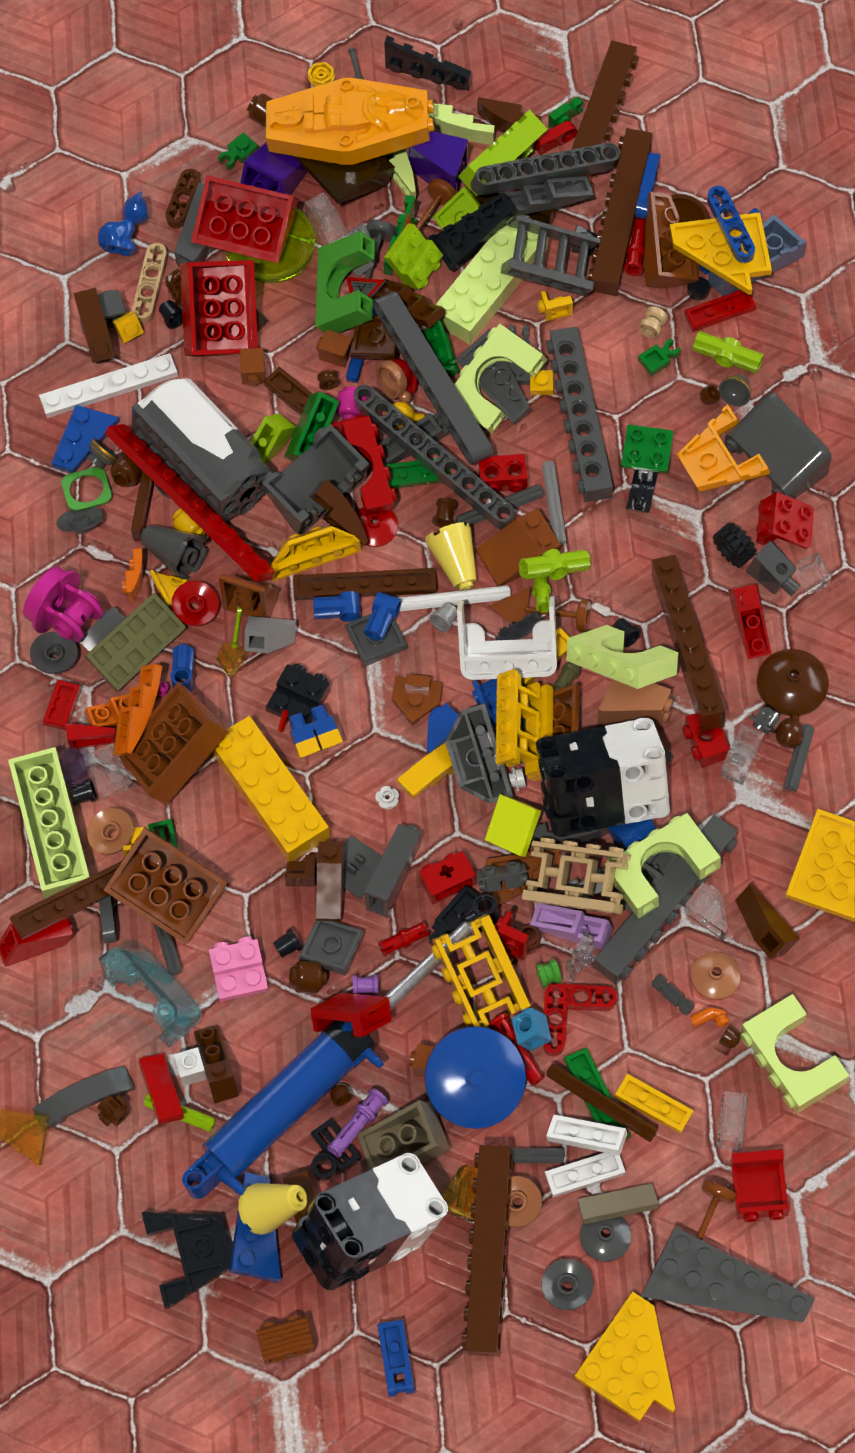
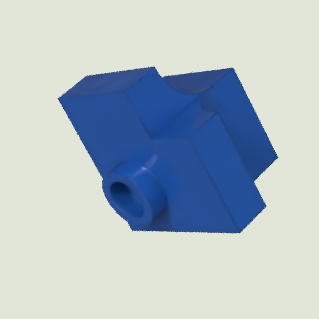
M652 819L607 827L614 845L624 849V851L632 843L644 840L655 830Z

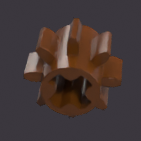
M111 1095L106 1096L97 1107L100 1111L98 1114L99 1119L106 1126L111 1122L118 1126L128 1116L129 1112L126 1110L128 1107L127 1102L120 1095H117L115 1099Z

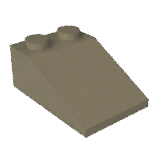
M421 1100L357 1135L370 1170L405 1153L416 1155L420 1163L423 1164L450 1151L435 1108L432 1104Z

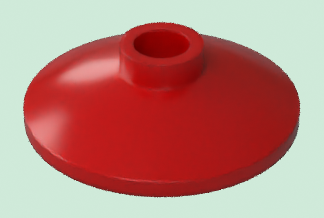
M363 507L356 512L368 539L365 546H384L396 536L398 520L392 510L369 516L365 515ZM372 520L379 521L377 524L371 523Z
M189 581L183 583L175 590L171 606L173 613L182 623L189 626H202L212 621L216 616L219 608V599L214 589L208 584L200 581ZM195 603L199 608L194 610L190 605Z

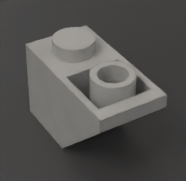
M249 616L244 634V651L270 653L294 644L296 620Z

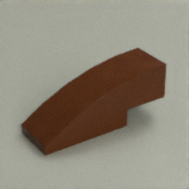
M478 97L477 113L503 132H506L525 114L522 113V105L481 97ZM535 115L542 122V116Z
M327 479L321 481L309 497L327 510L322 519L331 526L354 535L360 540L361 546L366 545L368 539L364 528L348 500Z

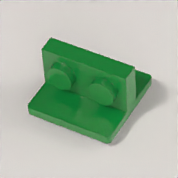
M438 320L422 334L448 376H455L459 369L448 333L444 331L442 321Z
M627 425L621 467L667 473L673 431Z

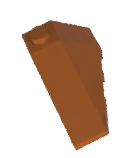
M652 191L648 193L644 274L645 285L649 287L670 288L694 283L699 280L697 263L673 248L670 224L679 223L680 217L671 194Z

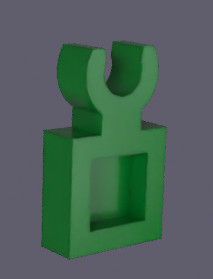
M577 96L569 104L564 103L548 115V127L552 129L563 122L571 121L573 115H578L583 111L581 107L583 101Z
M243 132L227 145L228 151L220 153L218 160L220 164L224 160H229L226 163V169L231 170L234 168L237 160L243 164L259 148Z
M673 339L667 340L661 349L656 344L638 355V361L650 376L669 366L670 359L677 358L680 355L681 349L679 347L675 350L669 349L673 346Z

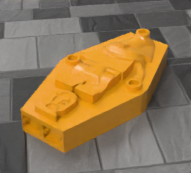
M342 78L267 101L266 142L269 152L341 165H353L430 141V132L434 131L433 118H430V113H434L433 99L429 100L427 90L357 78Z

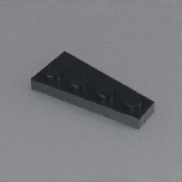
M387 35L384 42L385 68L393 72L409 74L415 78L431 80L437 84H446L456 89L470 90L472 71L447 60L439 62L433 54L428 52L420 54L412 50L413 46L404 43V46L393 42V37Z

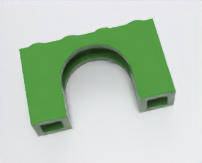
M361 231L318 248L315 327L324 333L326 330L340 333L372 320L373 299L359 290L340 298L338 295L344 277L351 270L374 260L375 240Z

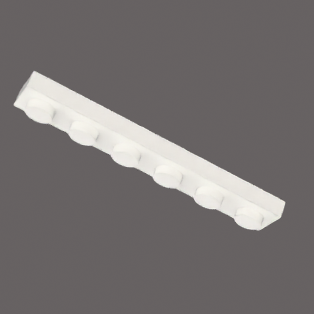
M169 353L40 394L39 397L46 418L72 411L76 405L84 407L178 377V373Z

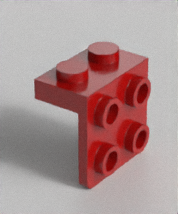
M775 492L760 501L758 506L759 517L756 527V543L764 546L770 541L779 538L803 549L811 547L814 508L811 505L779 492Z

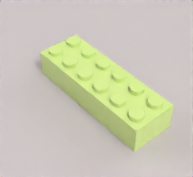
M511 219L485 243L436 304L441 306L446 313L439 319V321H442L444 330L469 345L472 344L523 280L500 273L502 264L513 258L517 228L508 226V222ZM526 231L522 259L525 263L534 264L538 234ZM547 237L545 252H546L547 249H548V238H549V237Z
M56 747L8 759L44 899L90 877Z

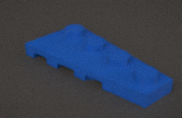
M247 1172L242 1175L241 1184L244 1188L256 1183L270 1184L269 1177ZM238 1210L229 1272L278 1283L281 1281L276 1230L264 1235L252 1233L250 1231L252 1229L248 1224L242 1222Z

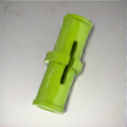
M548 577L533 578L534 587L532 588V594L536 600V610L540 611V613L549 611L551 587L548 584Z

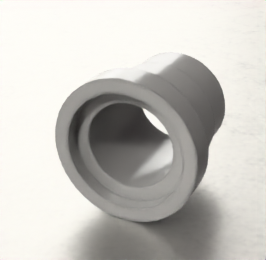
M444 603L442 607L430 615L429 620L437 630L448 632L452 627L451 623L457 616V609L450 603Z

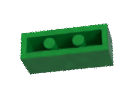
M321 391L309 396L284 455L285 458L294 462L312 446L315 440L313 438L314 434L320 428L326 429L330 425L340 401Z

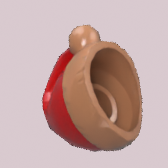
M390 359L381 362L377 367V374L386 397L389 399L399 398L401 402H410L411 395L416 392L418 380L407 362L402 359Z

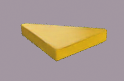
M150 570L149 574L165 605L171 609L172 596L175 590L183 583L188 582V580Z

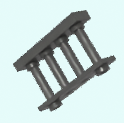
M523 214L515 216L508 222V226L517 228L513 258L502 264L500 273L585 296L593 290L594 282L586 280L585 270L588 251L600 243L599 238L593 237L591 233H578L532 220L530 216ZM526 231L538 234L534 264L525 263L522 259ZM547 237L559 240L554 270L547 269L543 265ZM568 243L580 246L576 275L574 276L568 275L564 271Z

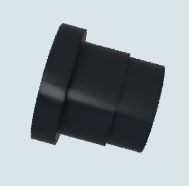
M168 300L160 305L159 312L169 329L178 328L183 324L182 309L178 308L173 301Z
M624 618L618 619L612 626L624 631V647L632 646L641 635V629L633 626Z
M90 778L85 779L84 783L69 788L75 805L88 801L93 803L98 800L94 784Z
M291 928L287 929L286 934L273 942L282 958L296 950L300 951L303 949Z
M328 1153L316 1155L311 1163L312 1172L322 1181L330 1180L337 1170L335 1158ZM324 1164L331 1167V1170L325 1174L318 1171V1168Z

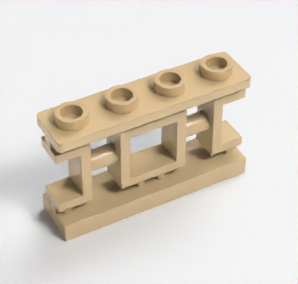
M541 838L540 842L532 841L531 846H534V851L531 852V856L542 858L538 882L527 880L526 885L528 887L527 890L523 889V900L622 915L623 905L620 904V901L623 900V894L612 892L616 869L628 870L627 861H630L631 856L623 853L624 849L609 847V850L605 851L600 850L601 846L586 844V848L578 847V843L572 841H563V845L555 844V840L549 838ZM544 849L571 853V856L561 855L559 868L551 867L553 855L543 852ZM589 855L617 859V862L607 861L605 874L597 873L598 861L589 859ZM570 862L587 865L584 888L566 886ZM549 876L557 877L555 889L564 891L565 895L539 892L537 888L547 889ZM595 883L603 884L601 896L611 898L609 902L582 897L583 894L593 895Z

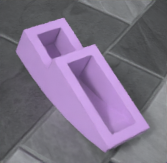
M537 903L530 923L531 926L550 935L597 949L604 948L609 942L613 931L612 925L606 919L585 916L583 911Z

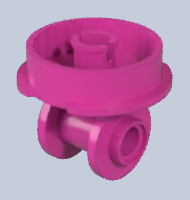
M56 566L45 572L35 583L25 601L23 615L32 622L33 629L38 633L47 632L53 627L64 639L80 642L84 638L81 630L84 623L90 617L99 620L103 616V611L98 599L88 591L79 590L80 575L73 570L65 571L61 567Z

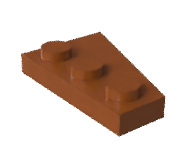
M544 850L543 853L553 855L551 867L559 868V851ZM527 852L526 857L514 854L486 859V866H495V868L505 866V864L514 861L525 863L527 880L538 882L542 858L531 856V852ZM500 881L502 890L493 891L491 895L495 898L497 906H500L523 894V889L527 890L528 886L525 883L522 887L506 889L505 881Z

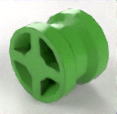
M555 959L549 960L548 964L543 965L539 963L535 965L542 988L548 987L553 982L556 984L562 982Z

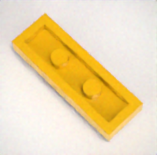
M629 1074L626 1075L615 1093V1098L679 1134L683 1132L694 1110Z

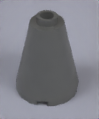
M153 524L144 528L141 533L142 545L175 576L181 579L190 578L188 574L192 571L196 573L204 562L207 548L204 547L203 542H206V539L198 534Z

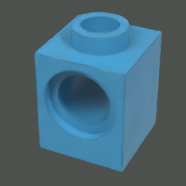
M528 1008L512 1018L518 1045L534 1051L552 1041L545 1014L534 1008Z

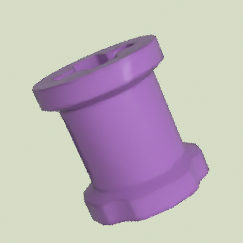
M378 974L373 975V977H357V975H353V994H373L378 996Z

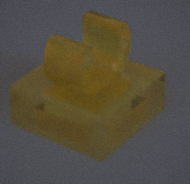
M229 642L221 646L216 659L228 677L237 674L240 664L244 662L242 657L246 656L247 653L242 646L234 649Z

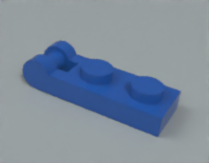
M403 1320L377 1324L388 1396L394 1397L396 1393L407 1392V1394L415 1393ZM404 1374V1382L394 1383L393 1376Z

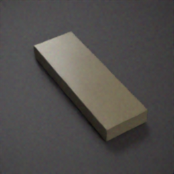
M652 1183L578 1199L583 1224L659 1209Z

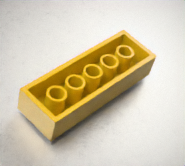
M250 715L228 728L229 733L212 751V754L286 860L292 862L318 846L319 841L324 842L330 838L328 825Z

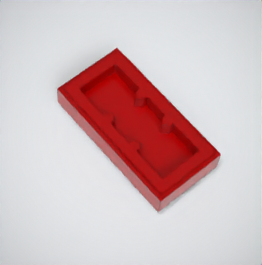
M57 679L42 721L43 725L66 731V724L70 722L81 690L80 685Z

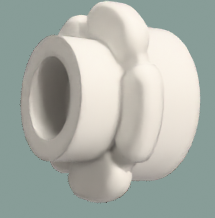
M513 767V773L508 774L511 788L516 787L517 791H520L519 788L526 787L522 768L515 769Z
M390 786L382 787L375 795L376 801L383 809H392L399 802L398 791L394 788L391 789Z

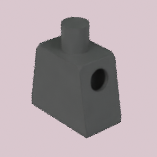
M771 541L753 558L746 570L751 577L772 594H776L782 588L792 597L801 587L792 578L796 567Z

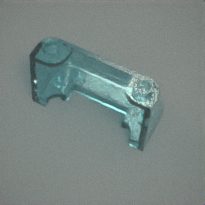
M116 947L108 950L98 958L104 978L112 987L116 983H126L131 988L140 980L158 999L159 1002L152 1011L153 1018L161 1027L162 1034L160 1039L168 1048L200 1022L202 1015L199 1005L146 949Z

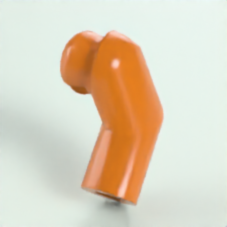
M707 1007L690 1016L695 1027L707 1021H715L718 1027H724L729 1023L728 1014L724 1010Z

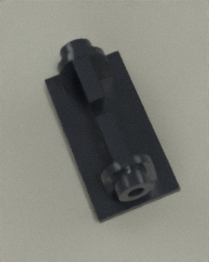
M634 470L626 509L650 512L658 472Z

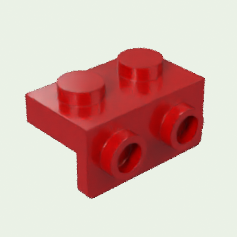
M507 911L505 917L501 916L495 929L508 957L524 960L528 953L529 935L512 928L513 913Z

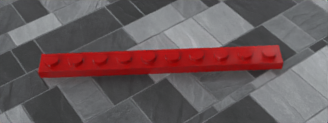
M125 424L108 426L105 434L255 582L272 578L275 571L268 565V562L262 559L249 544L245 543L237 535V532L230 528L222 520V517L215 513L203 499L199 498L192 491V488L184 483L177 476L176 472L162 461L160 456L149 449L147 444L132 432L129 426Z

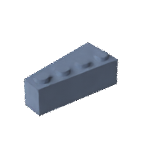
M773 214L763 223L772 273L804 257L806 241L776 215ZM709 271L708 282L721 295L725 296L739 290L734 285ZM765 276L751 277V283Z

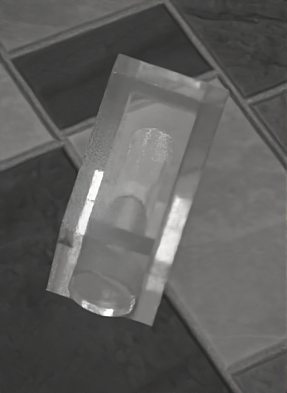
M324 192L305 202L306 218L326 244H330L348 235L336 207Z
M702 883L685 904L684 913L724 941L727 938L728 924L723 896L716 887Z

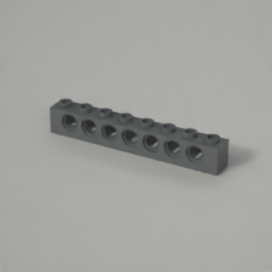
M576 326L551 330L550 340H546L548 354L552 353L553 355L551 369L553 374H557L558 378L555 380V388L557 394L561 393L562 397L559 400L561 414L565 413L566 420H564L565 433H570L571 440H568L570 454L574 453L575 460H572L574 474H579L580 480L577 481L578 493L583 494L584 502L612 498L613 485L578 328ZM562 353H568V354H570V355L564 356V355H561V354H562ZM566 373H573L574 375L568 376ZM570 393H578V395L573 396ZM578 412H579V413H582L583 415L577 416V415H575L574 413H578ZM579 433H587L588 435L581 436ZM584 453H591L592 455H591V456H585V455H583V454H584ZM589 473H595L596 476L591 477V476H588L587 474H589Z

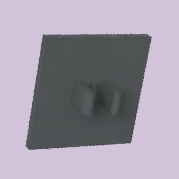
M351 835L344 843L346 857L343 888L361 900L382 856Z

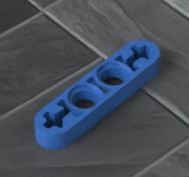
M649 152L637 201L635 218L647 219L648 193L654 190L661 154Z
M713 186L707 194L708 205L735 259L740 263H748L754 258L755 245L728 191L722 186ZM715 195L721 198L722 205L719 206L718 199L716 197L714 198ZM727 211L733 216L730 219H724L720 214ZM736 229L741 231L742 234L739 237H733L729 232ZM741 243H743V248L745 251H748V254L741 251Z

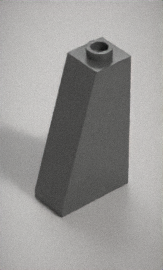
M201 182L197 185L174 251L176 264L179 267L180 263L204 262L214 249L213 247L191 242L204 184Z
M398 824L365 889L366 910L389 918L422 842V833L416 827Z

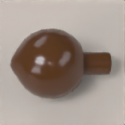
M791 715L790 719L782 721L776 728L775 737L777 742L784 748H796L803 742V726L799 723L800 718L798 715Z

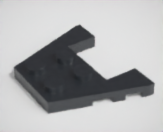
M149 1211L141 1212L147 1237L174 1230L185 1278L159 1285L165 1310L170 1309L229 1271L231 1250L222 1215H180L164 1212V1214L151 1213Z

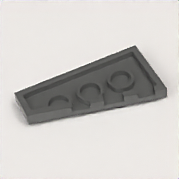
M490 328L456 358V361L462 367L471 363L477 348L483 346L488 340L487 336L491 331ZM497 362L485 369L480 378L479 386L509 420L516 425L532 409L508 362Z

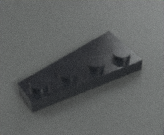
M502 192L479 206L478 210L471 214L467 213L461 217L460 221L453 225H447L440 233L432 234L427 238L432 240L443 254L442 260L449 270L455 272L518 212V209L508 195Z

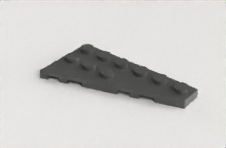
M677 1227L674 1228L641 1295L644 1298L798 1322L805 1321L815 1298Z

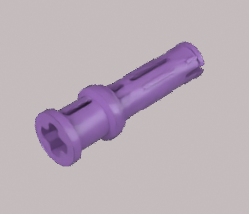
M371 1088L368 1091L369 1095L363 1103L355 1107L354 1116L343 1127L331 1144L327 1146L328 1151L332 1155L340 1158L341 1154L356 1138L367 1123L373 1122L375 1115L381 1107H385L388 1104L387 1098L381 1092Z

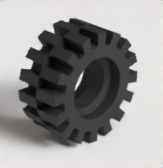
M727 523L713 535L714 545L717 546L716 549L721 551V555L726 557V561L731 562L737 568L742 567L756 555V549L753 547V542L749 541V536H746L745 532L741 531L740 527L735 526L734 523Z

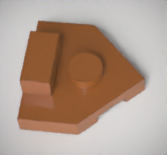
M407 674L406 677L395 676L392 702L401 710L408 722L413 726L422 717L440 706L443 682L431 681L430 676Z

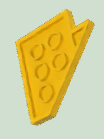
M760 212L740 215L755 245L754 258L748 263H740L735 259L715 218L670 224L672 245L675 250L748 295L752 294L751 277L772 274ZM732 216L722 217V218H724V219H730V218H732ZM736 229L729 232L733 237H739L742 234L741 231ZM741 243V251L748 254V251H745L743 248V243Z
M632 1291L574 1378L639 1423L653 1402H656L672 1414L675 1411V1404L655 1307Z

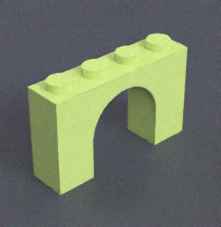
M500 323L497 328L494 327L489 332L488 340L483 346L477 348L473 355L474 359L469 365L463 367L460 372V378L454 384L477 423L491 434L494 433L506 415L484 399L480 393L479 382L485 369L497 362H509L534 378L547 361L541 352Z
M609 625L567 638L566 661L636 689L677 675L678 652L660 645L638 653H623L624 631Z
M688 813L681 817H674L668 825L661 829L653 830L647 838L640 842L632 843L623 852L631 856L630 861H627L628 870L616 869L613 885L620 894H623L624 900L638 919L659 906L657 893L642 874V867L651 856L661 852L675 853L685 859L700 880L721 868V857ZM609 858L607 861L617 862V859Z
M792 994L742 1024V1034H740L743 1043L747 1047L751 1046L755 1052L754 1057L761 1068L765 1067L770 1074L768 1078L775 1088L779 1087L783 1093L782 1098L789 1109L793 1108L796 1114L847 1084L849 1074L836 1055L817 1067L802 1072L791 1070L779 1061L775 1052L776 1042L781 1036L803 1024L807 1016L802 1006Z

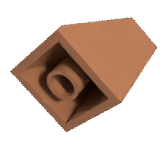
M612 679L599 707L597 727L633 721L639 718H649L654 722L656 729L659 730L663 722H668L672 713L673 699H670L671 689L656 683L636 689Z

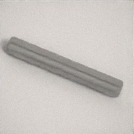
M545 461L542 463L551 530L560 545L564 546L566 545V535L555 463L553 461Z

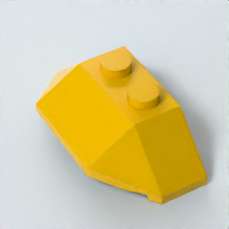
M330 525L315 527L301 535L294 534L283 541L270 565L275 571L271 580L273 582L361 552L360 540L354 535Z

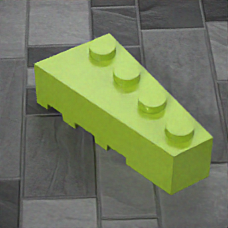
M529 109L518 122L516 121L503 135L473 160L458 177L472 191L470 184L480 167L519 160L521 156L523 159L534 151L532 148L533 144L548 130L547 127Z

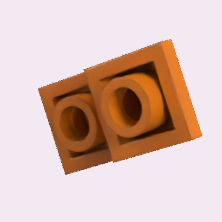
M142 548L132 549L133 558H129L130 571H125L126 580H122L123 594H128L129 603L135 601L143 582L144 556Z
M129 694L112 697L105 704L86 707L84 713L89 725L110 728L117 726L119 709L128 707Z

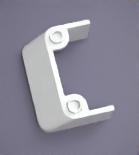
M550 596L549 600L550 620H541L534 625L532 631L533 639L485 641V632L480 625L465 623L464 600H460L457 608L462 675L470 680L497 679L498 674L512 669L517 670L521 674V678L547 677L552 675L557 668L555 596Z

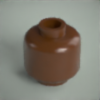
M264 93L259 96L255 95L247 108L249 118L266 127L267 101L273 100V98Z
M122 453L111 466L110 473L117 485L132 487L141 478L142 470L125 453Z
M298 961L294 967L290 968L289 984L293 986L297 993L316 994L320 991L322 985H326L327 972L322 970L319 962Z

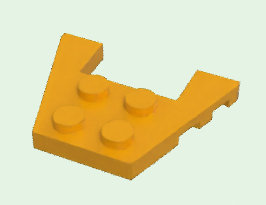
M726 405L721 410L722 413L716 419L713 418L708 423V427L700 435L697 434L677 453L680 462L699 492L770 474L769 468L760 454L737 465L719 435L739 423L729 405Z

